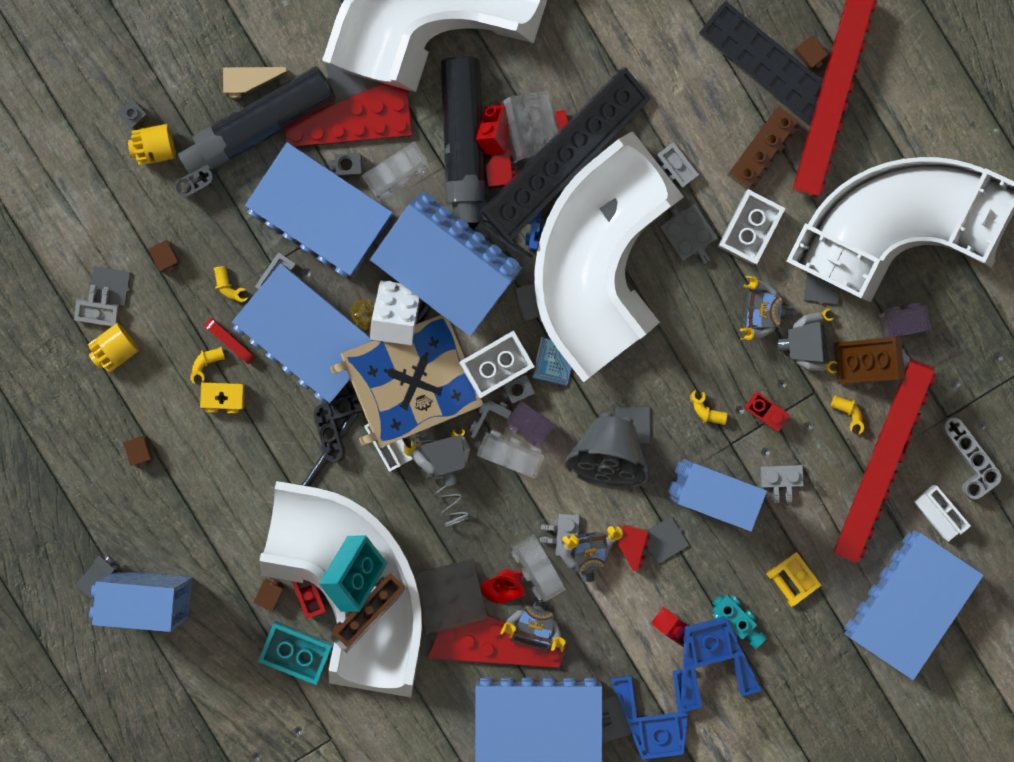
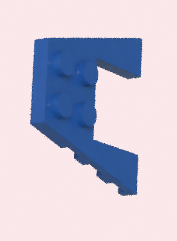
M725 616L685 627L680 710L683 713L702 708L695 668L733 658L739 694L743 697L762 691Z
M682 670L672 671L678 712L644 717L636 716L632 677L611 678V683L642 760L684 754L689 711L683 713L680 710Z

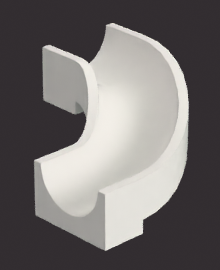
M344 0L335 20L323 61L344 73L416 92L429 53L424 47L431 38L449 30L475 28L490 30L499 35L534 43L547 0Z
M633 131L619 138L588 163L565 187L547 218L537 250L535 293L541 320L556 348L583 382L660 323L635 290L630 292L625 279L626 262L631 248L641 232L684 198V196ZM616 198L618 202L617 210L611 221L608 222L599 208Z
M938 157L901 159L872 167L840 185L825 199L816 210L809 224L805 223L787 262L869 302L872 301L892 260L904 250L921 245L944 246L992 268L1001 237L1014 214V181L986 168L983 169L970 163Z
M276 481L268 539L264 552L260 556L261 576L303 583V580H307L313 583L325 594L330 602L336 622L343 623L347 619L346 614L348 612H340L321 588L319 582L346 537L366 535L388 563L380 578H386L391 573L406 588L402 596L347 653L334 642L329 666V683L412 697L421 640V606L413 573L400 546L376 517L354 501L327 490Z

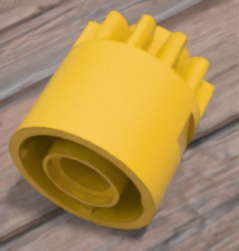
M168 124L131 131L132 139L128 140L129 152L132 159L136 158L138 165L152 164L176 158L174 141Z
M118 322L88 344L89 349L92 351L89 354L91 360L99 369L104 368L108 372L113 371L139 352L131 336Z

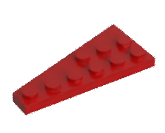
M384 83L309 115L286 128L287 143L293 147L412 136L408 90Z
M451 600L428 658L559 668L567 647L564 646L563 652L558 647H555V650L552 651L551 644L548 651H543L509 641L510 635L508 633L500 634L506 622Z

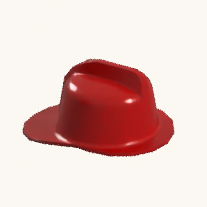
M512 569L501 570L495 577L482 583V595L487 600L500 604L523 597L525 594L523 572Z

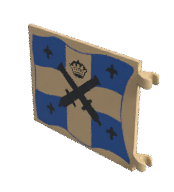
M443 315L416 324L412 345L374 340L341 353L343 362L330 367L332 374L347 370L372 433L359 438L361 445L376 441L378 448H381L483 405L482 399L478 398L458 363L465 359L450 321Z

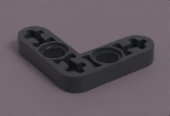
M356 393L332 400L330 403L320 404L314 409V419L324 455L330 462L339 463L345 457V449L337 420L364 412L361 404L353 405L350 401L351 399L353 402L359 401ZM342 402L348 404V410L345 413H340L338 410V406ZM322 409L328 411V414H326L325 417L328 422H332V424H326L325 419L319 416V414L322 413ZM328 428L334 430V436L331 439H326L324 436ZM327 443H334L335 450L339 451L337 458L330 455L333 453V448L331 445L327 446Z

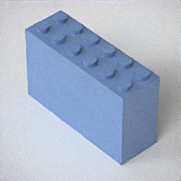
M289 143L285 144L245 204L249 208L247 211L258 220H261L263 217L267 220L265 222L267 226L277 232L281 229L284 231L282 236L293 243L299 241L302 243L300 248L311 255L314 252L319 255L318 260L327 266H330L332 263L336 266L335 271L346 278L348 275L354 277L394 217L391 211Z
M423 191L408 204L370 259L469 336L484 321L522 269L514 258L505 255L497 245H492L488 242L483 234L475 232L466 221L458 219L449 208L441 206L432 195Z
M280 263L232 321L235 324L233 329L242 336L247 334L251 338L249 341L258 349L264 348L267 351L265 355L273 362L278 360L284 365L282 369L290 376L295 374L299 377L298 382L307 390L311 387L316 392L314 396L323 403L325 401L330 403L350 379L347 370L337 374H332L331 366L343 362L340 354L374 341L370 340L368 334L282 263Z
M683 459V462H678L675 473L678 475L675 482L671 481L667 491L670 494L669 498L679 505L752 532L766 495V490L687 459Z
M913 530L912 533L908 532L904 537L902 548L900 550L897 549L892 555L890 566L885 567L880 573L879 577L881 579L878 584H873L868 591L869 597L866 602L862 601L856 609L858 614L854 620L850 619L844 628L846 630L845 635L912 680L915 679L984 576L922 533Z
M117 571L96 581V584L92 585L91 597L94 598V607H90L89 619L92 620V625L171 632L189 619L192 577Z
M490 677L480 678V681H476L475 762H602L601 681H597V678H584V681H576V678H563V681H555V678L550 677L543 678V681H534V678L530 677L522 678V681H513L511 677L501 678V681H493V678Z

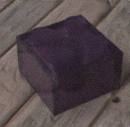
M920 302L904 305L905 309L900 310L899 306L884 309V313L879 314L883 338L931 330L927 305L921 306Z
M522 401L519 402L506 421L509 423L507 428L516 434H519V432L525 434V440L533 446H536L537 443L542 445L555 426L554 423Z

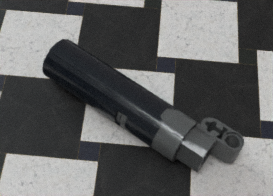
M474 57L445 58L440 62L446 204H452L453 215L458 219L466 221L468 225L475 224V232L484 235V230L487 228L490 231V238L487 239L485 237L488 242H494L498 239L499 233L491 224L484 225V222L489 221L480 212L487 204L484 153L476 141L482 120L480 60Z
M314 66L247 104L243 110L233 112L193 135L195 144L178 153L189 174L177 181L175 187L177 193L187 197L205 188L214 180L212 172L214 169L255 147L261 140L269 139L334 102L336 99L334 92L319 67ZM201 171L208 173V181L202 180L197 182L199 187L196 188L195 182L190 177L193 176L194 179H197L201 176ZM183 181L191 184L190 192L184 193L181 191L180 185Z

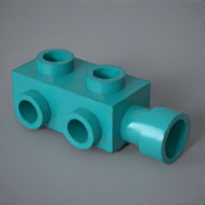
M727 594L724 597L720 595L713 601L714 607L712 610L715 613L712 616L715 619L725 616L736 638L739 636L743 640L746 637L754 649H757L766 640L767 637L755 629L757 626L754 622L756 617L748 609L744 612L739 607L742 603L734 595L731 597ZM726 606L731 607V612L729 614L724 613V608ZM741 621L746 622L744 629H740L738 626Z

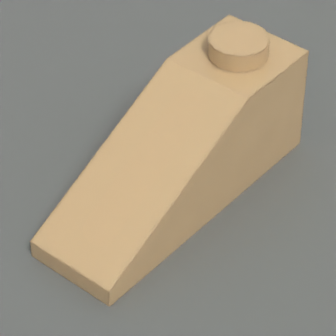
M286 67L223 68V93L229 95L230 99H240L241 95H248L287 75L288 69Z

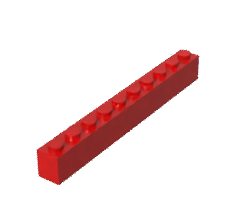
M877 0L845 1L792 191L815 198L819 196V193L823 194L826 185V182L823 181L825 173L828 174L831 168L830 154H834L837 147V141L834 140L836 133H840L843 121H840L841 115L846 113L848 108L847 94L851 93L854 87L853 73H857L860 61L857 60L859 52L863 53L866 44V41L863 40L864 34L870 30L872 21L869 20L871 12L874 13Z
M911 358L904 372L905 379H901L834 548V555L858 563L859 558H864L867 546L864 545L866 540H871L875 530L872 527L875 520L878 521L883 510L880 508L882 501L886 502L890 490L887 488L889 483H894L898 471L895 468L897 463H902L906 452L903 451L905 443L909 444L912 439L913 432H910L913 424H918L921 413L918 412L921 405L925 406L929 396L926 393L929 385L933 386L937 374H934V367Z

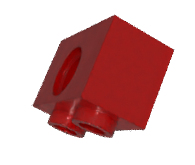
M303 580V583L292 581L306 619L327 611L320 589L307 580Z

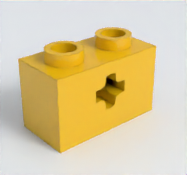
M201 383L200 408H206V412H218V408L226 409V413H239V409H244L245 384ZM222 392H224V396H228V400H225L223 404L221 400H218V396H221Z

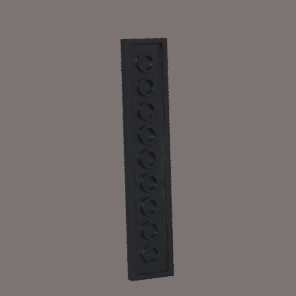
M622 67L480 212L506 242H510L625 126L651 97L626 67Z

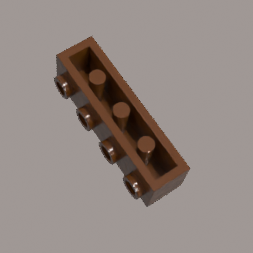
M778 106L727 175L746 189H749L750 186L754 188L761 179L758 176L763 169L767 171L774 162L771 158L775 152L779 154L786 144L783 141L787 136L792 137L798 129L796 124L799 120Z
M391 573L386 578L381 577L375 584L376 588L370 593L360 612H348L346 614L347 619L343 623L338 622L331 630L333 632L331 640L344 652L347 653L404 593L406 587Z

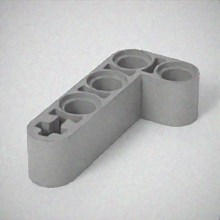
M946 418L941 424L942 432L975 474L963 484L962 492L968 498L979 499L1000 483L1001 474L963 422L958 418ZM949 423H956L954 429L957 433L963 432V434L957 435L955 431L949 430L951 427ZM963 438L969 440V447L967 449H962L960 446ZM979 454L982 462L980 465L975 466L973 458ZM989 471H992L994 473V480L988 483L985 476ZM972 484H976L978 487V491L974 495L969 493V487Z

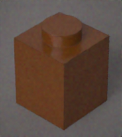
M813 35L794 50L809 70L813 67L816 70L826 62L824 58L828 55Z
M168 240L148 249L159 272L165 271L168 274L176 270V265L180 264Z
M146 435L123 442L131 466L137 465V468L149 465L148 460L154 459Z
M272 577L269 580L265 579L253 603L273 611L285 588L281 586L282 582Z

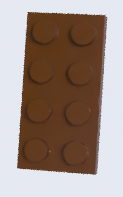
M901 336L835 343L836 362L838 363V384L905 379Z

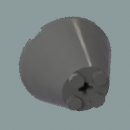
M602 413L601 417L594 420L566 457V469L569 472L572 470L577 473V478L603 487L624 488L626 484H634V487H638L646 483L649 471L636 428L633 425L634 420L628 417H613L610 413Z

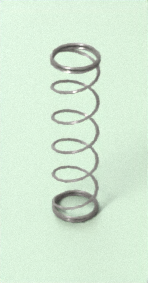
M429 428L425 429L417 436H415L412 441H414L417 437L426 432ZM434 439V440L415 441V442H416V443H425V442H433V441H439V440ZM428 474L426 477L429 480L443 478V476L428 478L431 474ZM446 485L433 495V497L435 498L460 496V498L457 501H455L449 507L444 509L440 515H466L446 522L444 524L446 525L445 527L455 525L470 518L469 513L466 512L443 514L445 511H447L449 508L455 505L462 498V495L460 494L435 496L444 488H446Z

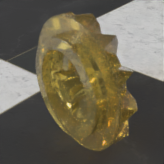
M360 299L351 307V318L354 324L364 331H371V320L375 303H371L370 299ZM365 311L372 314L370 317L361 316Z

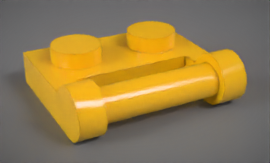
M794 552L766 573L769 579L772 578L788 599L787 603L790 607L795 606L822 586L797 552ZM782 570L786 572L800 593L794 595L779 575Z

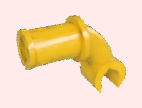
M227 266L214 268L217 283L215 289H218L229 299L236 300L238 303H245L248 298L241 299L239 293L246 292L247 290L244 288L237 290L231 288L232 284H229Z
M222 347L206 352L201 351V354L193 364L190 376L193 384H195L194 376L197 374L204 381L205 376L202 372L204 366L207 367L209 363L225 360Z
M696 390L693 391L690 395V401L693 403L694 409L703 420V423L711 422L725 425L727 413L710 410L709 407L705 408L703 404L706 398L705 393L702 392L701 398L698 400L695 398Z
M834 395L830 407L846 412L848 416L851 415L850 430L852 431L853 426L858 423L860 425L858 433H862L864 430L862 414L855 400L849 401Z

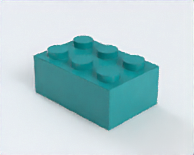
M366 535L347 536L319 585L340 612H360L388 563Z
M275 621L258 662L317 685L334 643Z

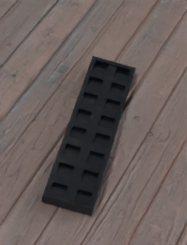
M725 0L698 34L810 126L823 81ZM848 104L847 111L842 113L840 121H843L853 109V105Z

